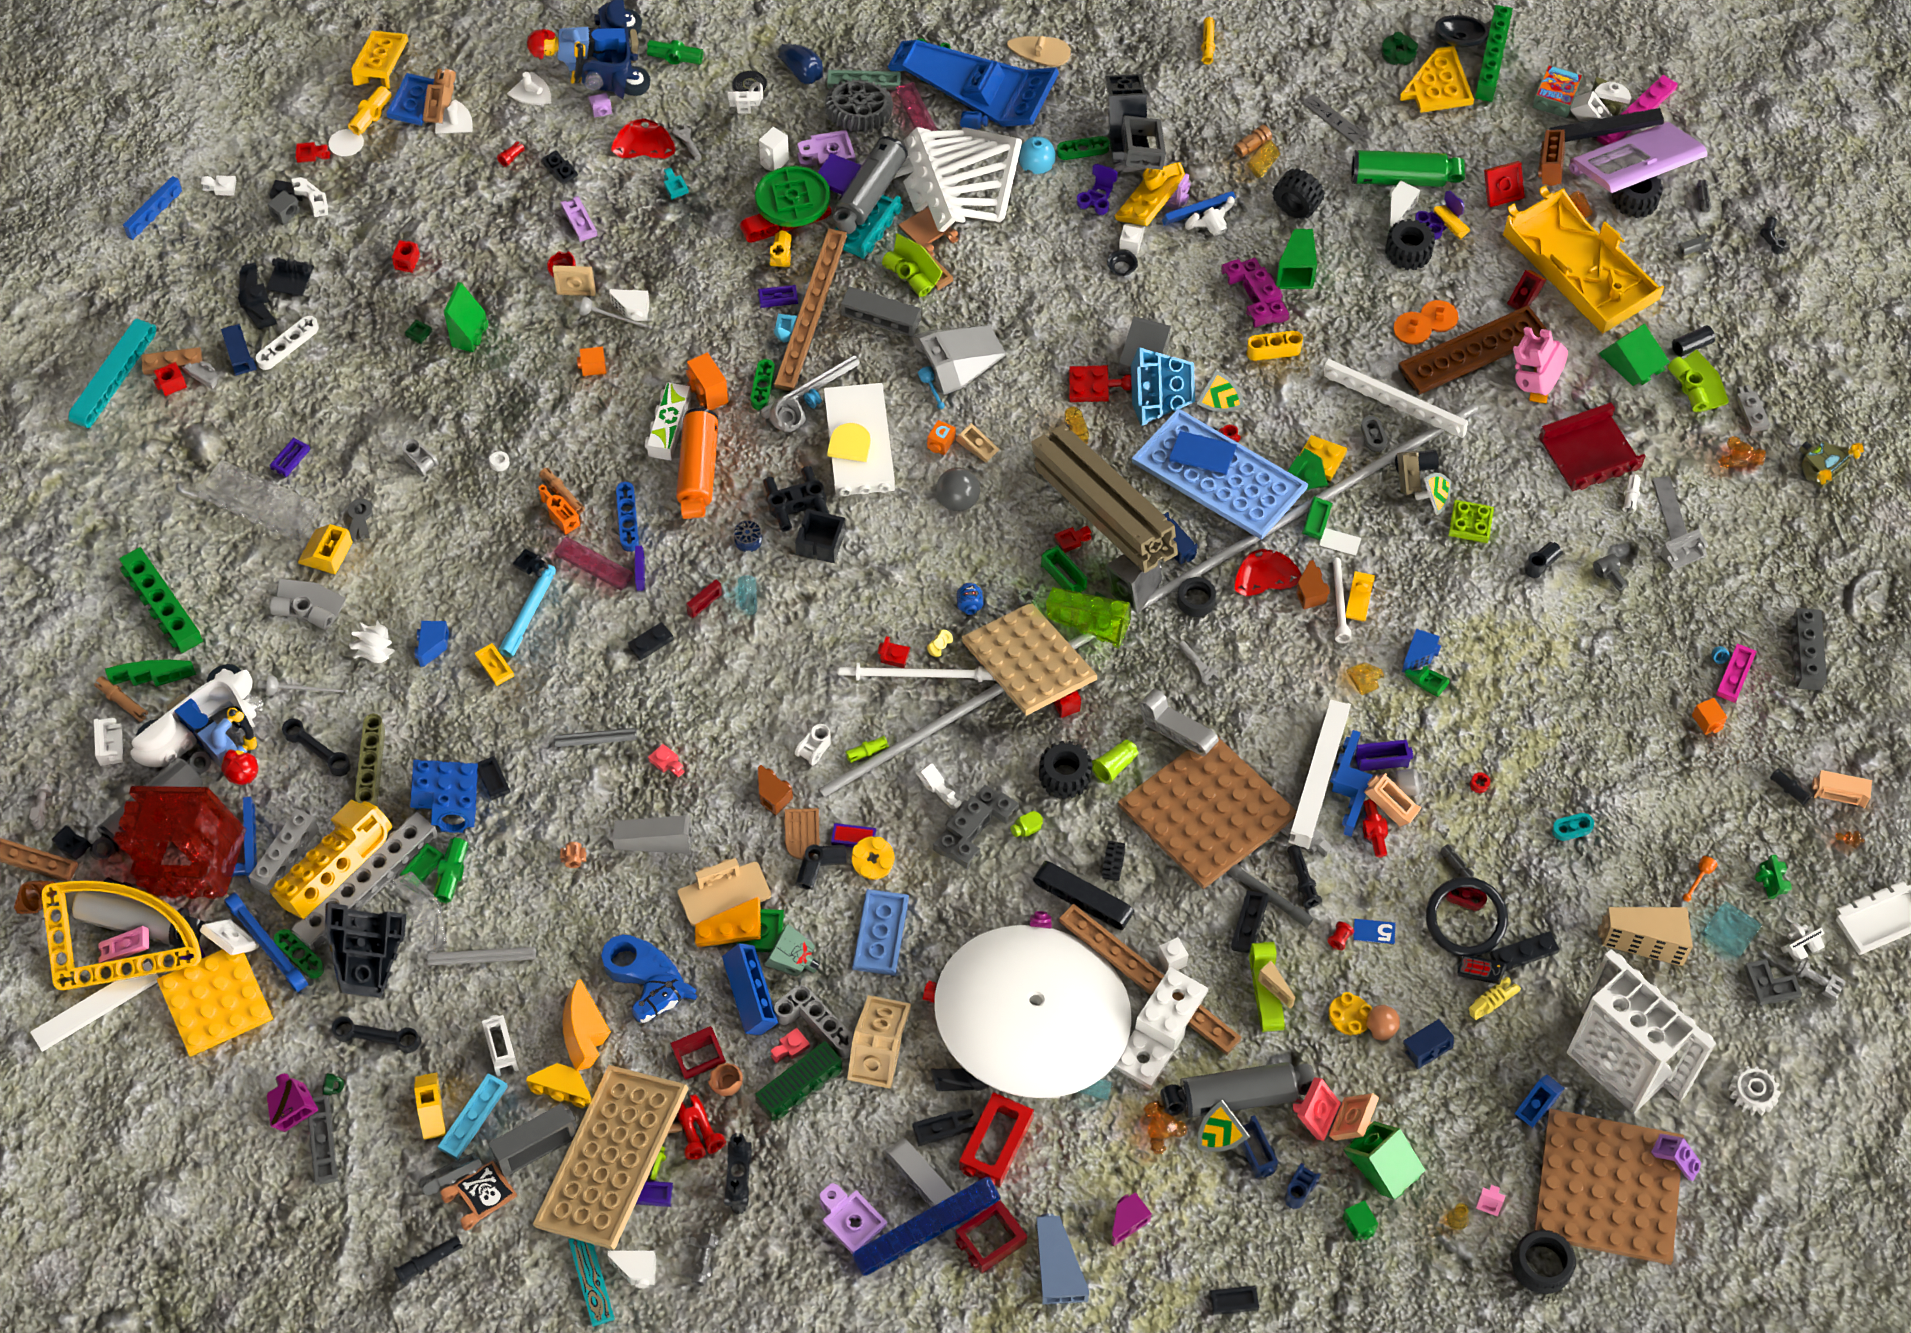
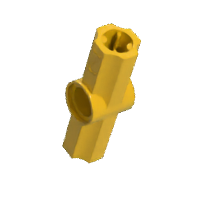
M384 86L377 87L368 100L364 99L360 102L356 115L348 123V128L354 134L360 135L372 121H378L382 114V108L392 97L391 92Z

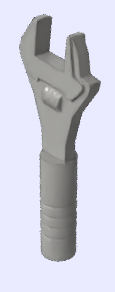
M683 124L684 129L677 131L674 126L673 135L685 142L696 161L701 160L702 156L690 138L691 127L688 128Z
M1185 641L1178 645L1198 669L1202 684L1213 687V684L1208 680L1214 677L1219 681L1218 670L1205 665Z

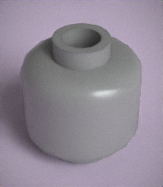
M1414 768L1399 770L1396 772V778L1392 779V782L1408 797L1417 796L1420 794V790L1424 789L1422 774L1418 773Z

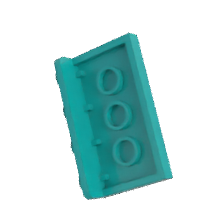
M882 195L864 224L856 225L857 227L854 232L847 234L843 250L865 259L867 254L873 251L877 240H881L885 229L891 226L895 215L901 212V197L896 196L894 199Z

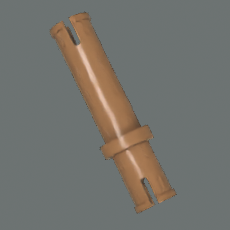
M548 467L540 471L539 477L548 485V489L556 495L563 497L578 516L581 515L585 507L564 486L563 481L557 478Z
M100 676L96 680L98 683L95 682L94 686L102 691L108 700L116 702L136 718L137 721L142 722L146 719V716L143 714L148 715V711L123 693L118 685H113L104 676Z

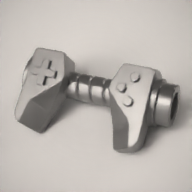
M712 1233L691 1234L689 1236L690 1244L702 1249L699 1261L690 1267L684 1268L681 1273L686 1277H692V1284L705 1286L711 1275V1268L707 1266L710 1251L716 1248L718 1238Z

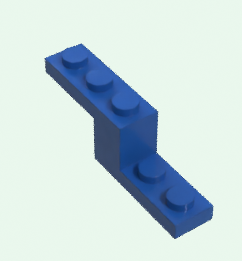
M1355 730L1352 731L1351 737L1346 736L1343 748L1346 749L1345 753H1340L1336 764L1340 767L1338 771H1333L1330 780L1331 783H1334L1332 792L1351 798L1348 805L1351 812L1350 814H1345L1342 826H1345L1343 834L1352 837L1366 798L1364 791L1369 786L1367 783L1373 776L1350 767L1361 732Z

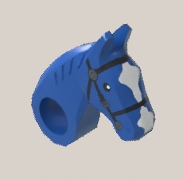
M622 934L611 938L604 945L601 957L606 974L615 982L644 985L640 999L634 1003L631 1009L636 1021L640 1023L648 1022L661 1013L674 1008L683 998L696 1000L698 997L695 994L696 989L684 983L679 971L671 960L649 942L631 935ZM629 951L636 955L634 962L628 966L621 967L612 963L615 955L620 952Z

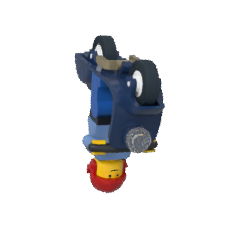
M611 0L598 9V13L594 14V24L598 25L595 30L588 27L562 28L558 30V37H556L555 33L550 30L539 29L531 32L527 38V49L534 57L543 59L544 56H553L557 52V59L563 61L568 66L569 72L572 75L570 82L573 84L581 83L582 81L591 90L614 91L623 100L625 93L631 96H639L646 93L650 88L651 79L649 73L641 67L631 66V63H636L638 60L637 35L642 28V19L636 11L624 7V0Z

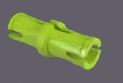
M883 735L869 742L864 741L862 745L846 750L845 754L849 763H852L866 756L868 758L872 757V754L889 748V745L887 744L886 737Z

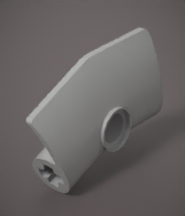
M279 579L277 597H273L271 601V614L296 617L299 621H308L327 630L337 618L346 599L314 582Z

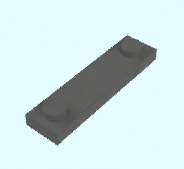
M329 1095L314 1097L313 1100L318 1111L308 1117L314 1183L315 1185L337 1182L338 1171Z

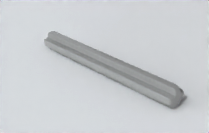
M536 948L429 953L427 955L428 965L534 960L536 958Z

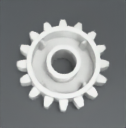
M1747 1066L1744 1072L1740 1069L1736 1076H1733L1732 1083L1729 1086V1090L1733 1091L1730 1099L1737 1100L1734 1104L1735 1106H1743V1113L1748 1109L1752 1116L1756 1111L1761 1116L1765 1110L1770 1112L1773 1106H1776L1779 1100L1777 1098L1781 1093L1777 1091L1779 1083H1775V1076L1768 1074L1766 1069L1763 1071L1758 1066L1755 1069Z

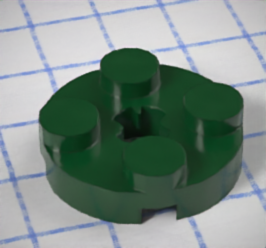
M1395 32L1394 35L1388 36L1382 42V57L1391 65L1397 66L1398 63H1404L1403 66L1409 65L1416 58L1418 43L1402 32Z

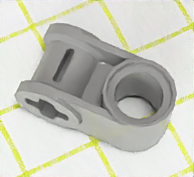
M408 439L403 443L402 449L405 461L420 476H425L430 468L439 465L437 458L417 440Z

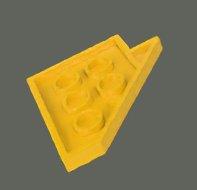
M1455 47L1436 48L1400 94V101L1415 99L1420 113L1473 105L1474 99Z

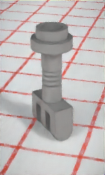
M39 783L34 789L37 801L36 806L31 807L29 818L36 831H41L44 827V805L46 798L52 794L50 785L46 783Z
M1801 961L1795 969V972L1798 974L1797 976L1803 978L1805 975L1813 979V981L1824 987L1821 994L1836 1001L1838 994L1842 991L1841 987L1845 985V981L1835 974H1832L1829 979L1824 976L1822 977V975L1809 968V962L1806 961L1804 963Z

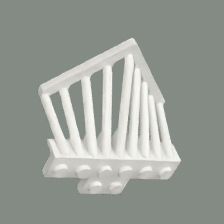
M916 127L903 140L915 170L903 181L915 212H921L929 206L938 231L944 232L955 221L964 223L966 221L965 217L1001 222L1005 218L1021 148V139L965 127L961 130L931 131ZM1008 151L1007 158L1003 162L953 175L962 167ZM1001 169L1004 170L1003 178L1000 180L956 186L962 180ZM1000 188L999 195L995 199L957 198L961 193ZM961 206H996L995 213L963 209Z

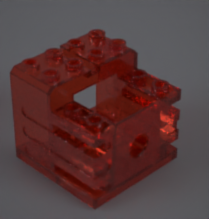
M131 786L129 794L135 801H126L124 814L120 817L118 823L126 832H115L113 840L133 860L130 873L136 879V885L145 888L147 893L156 897L167 896L177 898L186 896L190 899H196L197 897L216 899L225 896L247 829L209 787ZM168 842H173L184 853L191 864L161 865Z

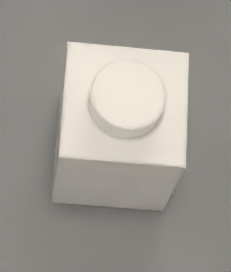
M1178 937L1159 946L1157 957L1166 972L1170 967L1179 970L1187 966L1189 955Z

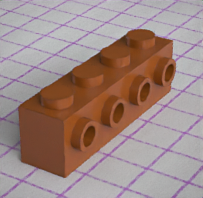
M1546 130L1545 140L1541 143L1538 177H1542V184L1549 186L1561 184L1565 154V130Z

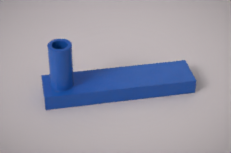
M243 797L245 862L220 865L221 878L246 875L249 883H251L248 876L257 865L256 813L252 797Z

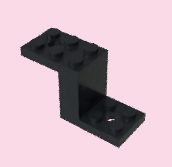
M1142 74L1105 76L1108 93L1109 141L1113 160L1125 161L1121 135L1124 116L1147 118V93ZM1131 134L1133 146L1150 148L1147 136Z

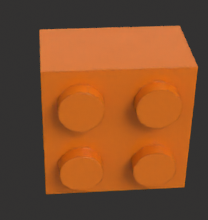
M704 353L687 361L688 370H686V374L689 378L687 384L690 386V391L692 393L695 392L697 395L696 398L701 407L704 406L705 409L714 410L727 404L726 379L709 353Z

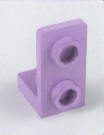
M1189 174L1184 175L1178 185V190L1173 193L1165 203V206L1177 210L1182 205H1186L1189 199L1187 192L1191 185Z

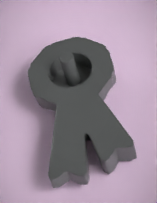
M355 499L348 505L349 517L353 519L349 527V533L353 542L357 539L358 531L361 541L365 538H370L366 520L372 516L373 508L372 504L366 499Z

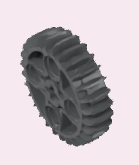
M853 78L852 81L846 79L845 83L839 81L838 85L834 84L833 88H830L826 95L825 111L828 119L833 124L836 123L837 127L843 126V130L847 128L850 132L856 130L857 133L859 131L865 133L866 130L872 132L873 128L879 130L880 126L884 127L885 123L889 122L892 116L893 102L890 92H886L885 87L881 88V84L875 85V81L870 83L868 79L861 81V78L859 80H854Z

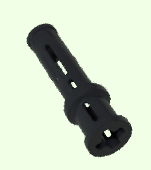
M1289 846L1287 852L1299 882L1297 889L1302 893L1303 905L1306 908L1315 907L1322 902V898L1318 895L1315 888L1316 881L1310 877L1300 846Z
M455 1235L419 1257L412 1256L410 1261L399 1267L394 1266L393 1269L401 1284L405 1285L407 1280L418 1274L421 1276L425 1272L424 1269L462 1249L463 1245L458 1236Z

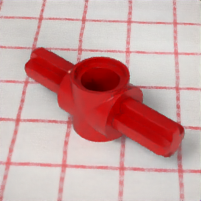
M1368 799L1363 802L1366 818L1363 820L1364 837L1372 842L1375 856L1383 858L1387 855L1384 840L1388 836L1386 818L1378 814L1376 803L1372 799Z

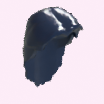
M781 44L778 58L785 63L800 82L813 84L823 77L822 61L813 50L799 44Z

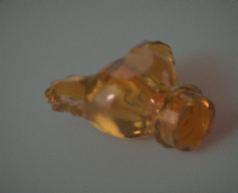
M1732 436L1727 440V446L1731 454L1721 456V459L1718 460L1720 466L1725 468L1736 467L1743 469L1750 463H1754L1755 466H1763L1766 450L1760 448L1754 450L1747 442Z
M1158 1100L1147 1104L1143 1108L1145 1116L1151 1118L1147 1127V1134L1150 1138V1150H1153L1155 1154L1162 1155L1166 1151L1164 1146L1166 1139L1186 1135L1188 1131L1187 1125L1182 1121H1177L1173 1116L1163 1113L1164 1107Z

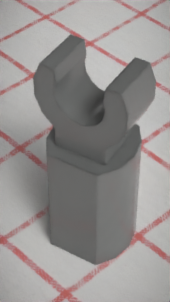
M1701 234L1698 239L1694 238L1678 245V252L1683 257L1700 251V249H1709L1713 242H1705L1708 235Z

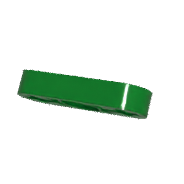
M1105 136L1063 141L1057 145V156L1061 160H1070L1103 155L1109 151L1110 141ZM1079 146H1086V147H1088V149H1087V150H1080L1078 147H1079Z
M763 359L757 364L751 392V406L756 410H761L769 404L775 375V365L769 359ZM765 367H768L766 375H764L763 370ZM767 382L768 385L761 388L758 386V383ZM759 394H762V400L760 402H757L759 400Z
M282 929L275 934V944L308 978L316 979L324 973V965L321 959L290 930ZM281 939H288L292 946L289 948L285 942H281ZM302 949L305 951L302 958L297 959L293 957L296 950ZM309 960L313 966L317 965V970H310L306 962Z

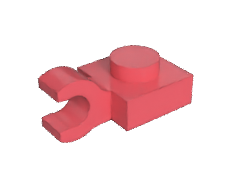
M664 744L648 756L649 762L663 773L669 769L678 778L684 773V770L681 769L683 765L678 761V755Z
M796 1028L779 1039L780 1045L770 1051L772 1053L770 1057L775 1063H778L787 1055L794 1059L809 1049L810 1043L799 1029Z

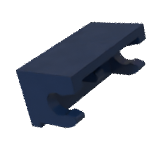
M1438 1019L1403 1040V1044L1407 1048L1404 1052L1415 1064V1067L1420 1069L1451 1050L1454 1045V1035Z

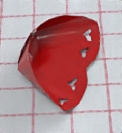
M646 118L630 121L618 132L611 147L612 152L621 158H635L645 155L651 158L665 159L672 156L676 151L669 133L661 125L658 126V123ZM641 123H648L649 126L643 127Z
M1268 549L1255 550L1244 556L1235 580V591L1244 596L1260 594L1269 588L1277 590L1292 588L1298 584L1302 574L1295 563L1286 555L1277 551L1273 553L1274 550ZM1263 552L1261 556H1255L1256 553ZM1291 576L1297 577L1290 582ZM1254 585L1260 586L1259 588H1255L1253 590Z

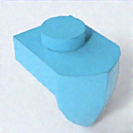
M778 314L773 332L781 342L790 341L797 316Z

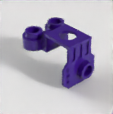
M1094 164L1092 174L1095 176V184L1092 190L1089 189L1088 192H1081L1077 195V205L1080 209H1087L1093 205L1094 211L1098 215H1104L1109 210V201L1107 199L1113 189V182L1117 181L1118 172L1111 167ZM1096 190H1104L1106 194L1096 192Z
M1447 190L1444 196L1446 206L1459 218V215H1462L1464 212V203L1450 190ZM1419 211L1415 215V220H1419L1420 223L1424 222L1427 227L1432 229L1431 232H1434L1435 240L1440 238L1442 232L1447 229L1444 222L1433 211L1430 213Z

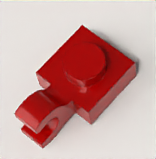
M315 142L296 144L297 163L316 161V157L321 159L330 158V151H328V145L326 144L316 146Z
M1088 526L1082 527L1077 531L1070 527L1056 533L1055 540L1060 549L1066 553L1081 547V541L1086 542L1092 539L1090 536L1091 530Z

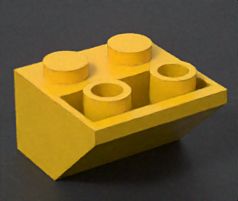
M332 524L315 529L298 563L336 575L352 545L349 530Z

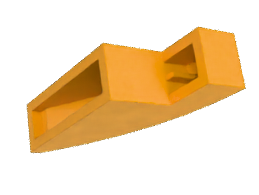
M580 979L576 981L567 996L562 1019L565 1045L576 1071L591 1068L599 1056L596 1046L602 1045L611 1033Z

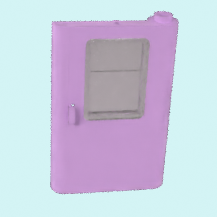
M1666 122L1572 158L1569 163V170L1576 176L1584 173L1590 179L1613 193L1707 156V151L1703 144L1670 122Z

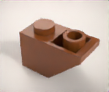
M1313 560L1309 561L1297 586L1296 594L1303 610L1325 604L1330 594L1327 583H1324L1322 580L1321 570L1319 567H1316Z
M762 765L758 767L760 804L774 815H777L793 799L792 787L787 781H781L777 778L770 768L766 769Z

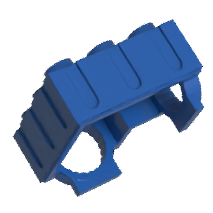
M413 760L410 808L419 810V808L432 809L431 825H438L442 832L463 833L467 827H474L478 763ZM454 814L463 817L465 820L460 824L452 825L443 822L442 818L446 815Z

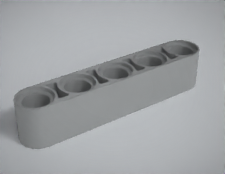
M901 1138L885 1151L889 1161L953 1233L956 1232L957 1228L974 1218L964 1203L905 1138Z

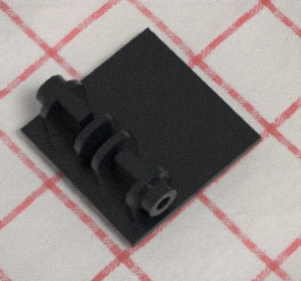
M280 257L273 258L272 266L275 267L266 290L303 296L314 265L308 264V262H298L297 260L291 261V259L286 261V259H280Z

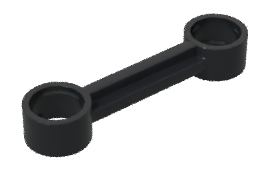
M292 718L284 722L282 731L285 739L292 743H301L325 761L334 776L341 777L350 771L351 764L345 753L332 752L305 732L304 726L299 719ZM297 726L301 728L294 735L287 734L288 729ZM338 760L346 761L345 766L335 769L332 767Z
M346 1016L338 1017L331 1026L334 1037L340 1042H347L352 1038L388 1043L398 1045L399 1049L404 1053H412L420 1045V1039L416 1030L410 1027L396 1032L355 1025ZM340 1025H351L348 1033L344 1035L336 1033ZM406 1035L416 1037L415 1041L408 1046L401 1045L400 1041Z

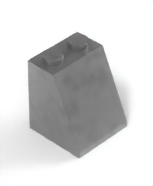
M1125 554L1108 563L1106 567L1112 595L1134 612L1139 613L1162 581V568L1159 561H1157V567L1146 573L1140 570V567L1136 566Z

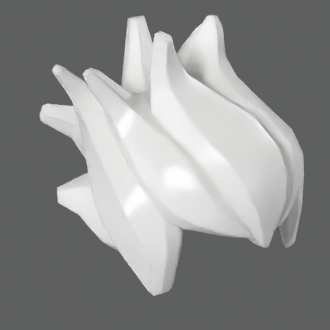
M378 620L376 626H366L360 622L362 631L351 632L353 636L359 638L349 643L351 649H359L352 657L354 659L363 657L374 663L385 662L389 659L388 656L395 652L394 649L387 648L392 643L388 640V629L381 625Z

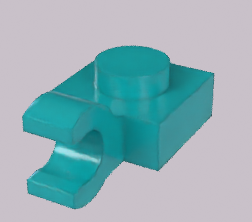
M671 167L663 169L666 174L664 175L666 180L664 181V187L671 199L689 193L688 187L681 175L675 176Z

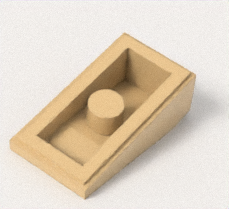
M972 423L956 438L960 445L986 463L1000 450Z
M1270 961L1260 970L1258 981L1291 1009L1295 996L1276 966Z

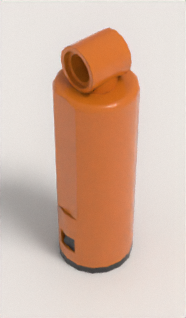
M705 408L690 409L683 416L676 492L677 500L681 504L683 519L705 517V507L712 501L719 419L715 412Z

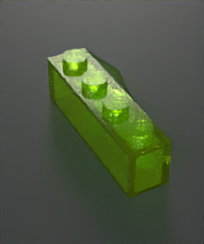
M1052 587L1046 600L1047 616L1049 619L1068 627L1078 628L1079 632L1083 634L1089 633L1096 636L1099 641H1107L1112 643L1113 647L1120 648L1131 621L1129 602Z

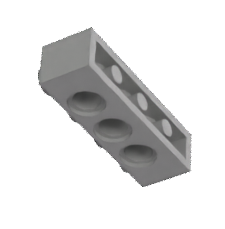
M299 809L295 810L248 876L254 889L272 897L269 890L290 871L318 832L319 827L315 817Z

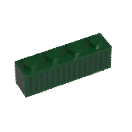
M824 1041L756 1092V1103L772 1122L777 1118H783L792 1106L801 1104L808 1094L821 1089L825 1081L838 1076L842 1069V1059Z

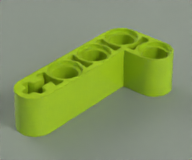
M1274 941L1252 943L1249 953L1261 1032L1284 1031L1285 1028L1281 1001L1258 981L1260 970L1270 961L1274 965L1276 963V946Z

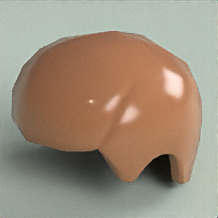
M1378 1005L1373 1007L1368 1013L1366 1026L1372 1032L1374 1039L1381 1041L1389 1040L1399 1030L1400 1017L1392 1007Z
M730 1063L720 1064L710 1072L708 1084L716 1094L724 1097L732 1096L741 1088L743 1082L742 1071L736 1065Z

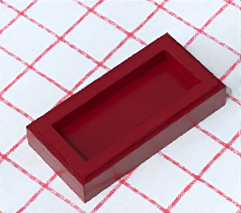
M717 579L686 603L687 614L691 618L697 616L722 595L721 583Z

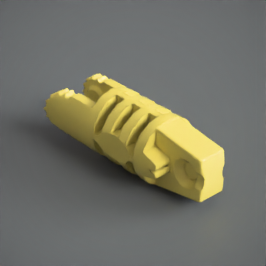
M1506 976L1502 979L1500 985H1494L1474 1001V1004L1469 1007L1470 1016L1477 1020L1491 1013L1502 1005L1503 1002L1517 994L1521 989L1520 986L1515 983L1509 987L1511 979Z

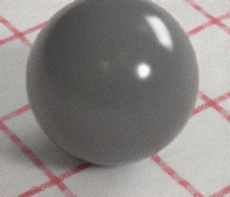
M961 467L951 468L939 477L936 484V496L945 508L952 511H964L974 506L978 501L980 484L977 477L968 469Z

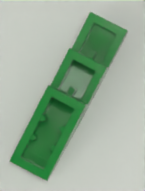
M146 660L105 668L109 682L113 685L131 680L133 686L153 681L155 686L158 687L197 675L192 662L185 660Z

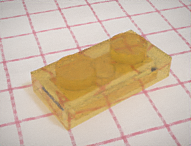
M1267 140L1247 165L1256 178H1261L1281 153L1272 140Z

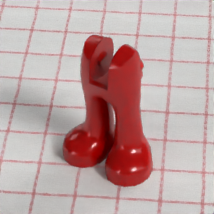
M696 1094L689 1095L692 1107L686 1109L682 1102L677 1112L688 1141L684 1153L686 1158L691 1160L700 1159L706 1155L704 1146L695 1130L694 1122H697L709 1154L719 1151L726 1144L722 1134L713 1132L705 1109Z

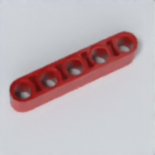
M828 206L825 213L814 222L829 217L832 212L830 206ZM761 214L745 218L739 225L746 241L749 243L775 236V233L779 231H790L802 227L779 226L769 222Z

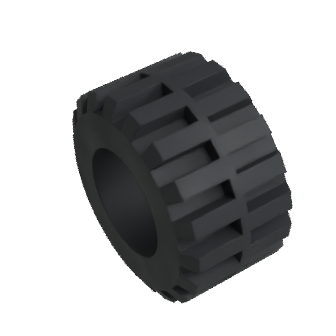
M1297 168L1286 171L1272 191L1276 205L1283 212L1287 213L1288 216H1293L1295 219L1300 218L1301 220L1312 216L1323 201L1325 193L1317 178H1314L1307 171H1301Z
M1658 175L1613 192L1612 202L1615 204V208L1617 210L1620 209V213H1625L1628 217L1635 216V218H1639L1642 216L1644 218L1647 217V214H1653L1658 207L1663 192L1661 179L1657 178Z
M1400 220L1399 224H1393V227L1389 229L1385 246L1387 259L1391 260V264H1396L1397 268L1417 270V267L1423 268L1424 264L1427 265L1432 257L1435 244L1434 232H1431L1432 229L1426 227L1424 222L1420 223L1419 220ZM1405 243L1413 244V245H1415V246H1409V245H1406Z
M1060 741L1058 745L1053 743L1051 748L1047 747L1044 753H1042L1039 763V781H1041V786L1046 788V792L1048 794L1054 793L1053 797L1058 798V796H1062V799H1067V796L1075 798L1077 793L1081 795L1084 789L1087 790L1092 775L1091 756L1088 755V751L1085 748L1081 749V745L1078 743L1073 745L1072 741L1068 743ZM1060 765H1069L1076 772L1070 775H1063L1058 773L1055 768Z

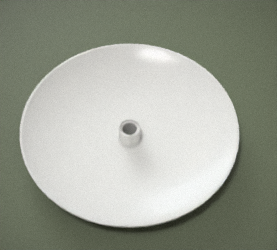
M1015 925L983 933L964 944L953 954L941 972L936 987L934 1001L935 1019L942 1040L949 1052L975 1078L1009 1094L1031 1098H1052L1083 1090L1098 1082L1116 1065L1129 1039L1131 1007L1121 978L1112 965L1084 941L1056 929Z

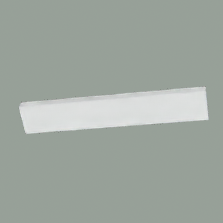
M149 961L143 964V968L146 971L152 969ZM153 974L115 981L32 1030L30 1033L43 1052L156 984V979L159 976Z

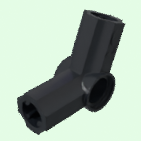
M813 844L807 847L795 885L806 890H813L820 866L846 864L847 854L845 845L818 846ZM815 853L819 859L811 860L808 854Z

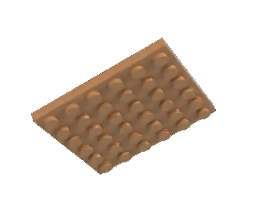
M1219 737V741L1205 756H1201L1188 749L1118 801V806L1202 889H1205L1226 873L1233 865L1239 863L1286 827L1289 822L1295 819L1297 813L1284 798Z
M1549 1109L1534 1231L1549 1230L1554 1233L1556 1232L1567 1239L1572 1246L1671 1265L1674 1253L1681 1170L1675 1161L1656 1158L1651 1151L1660 1133L1684 1138V1135Z

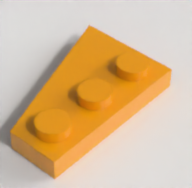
M759 897L753 898L695 924L696 946L704 947L761 939Z

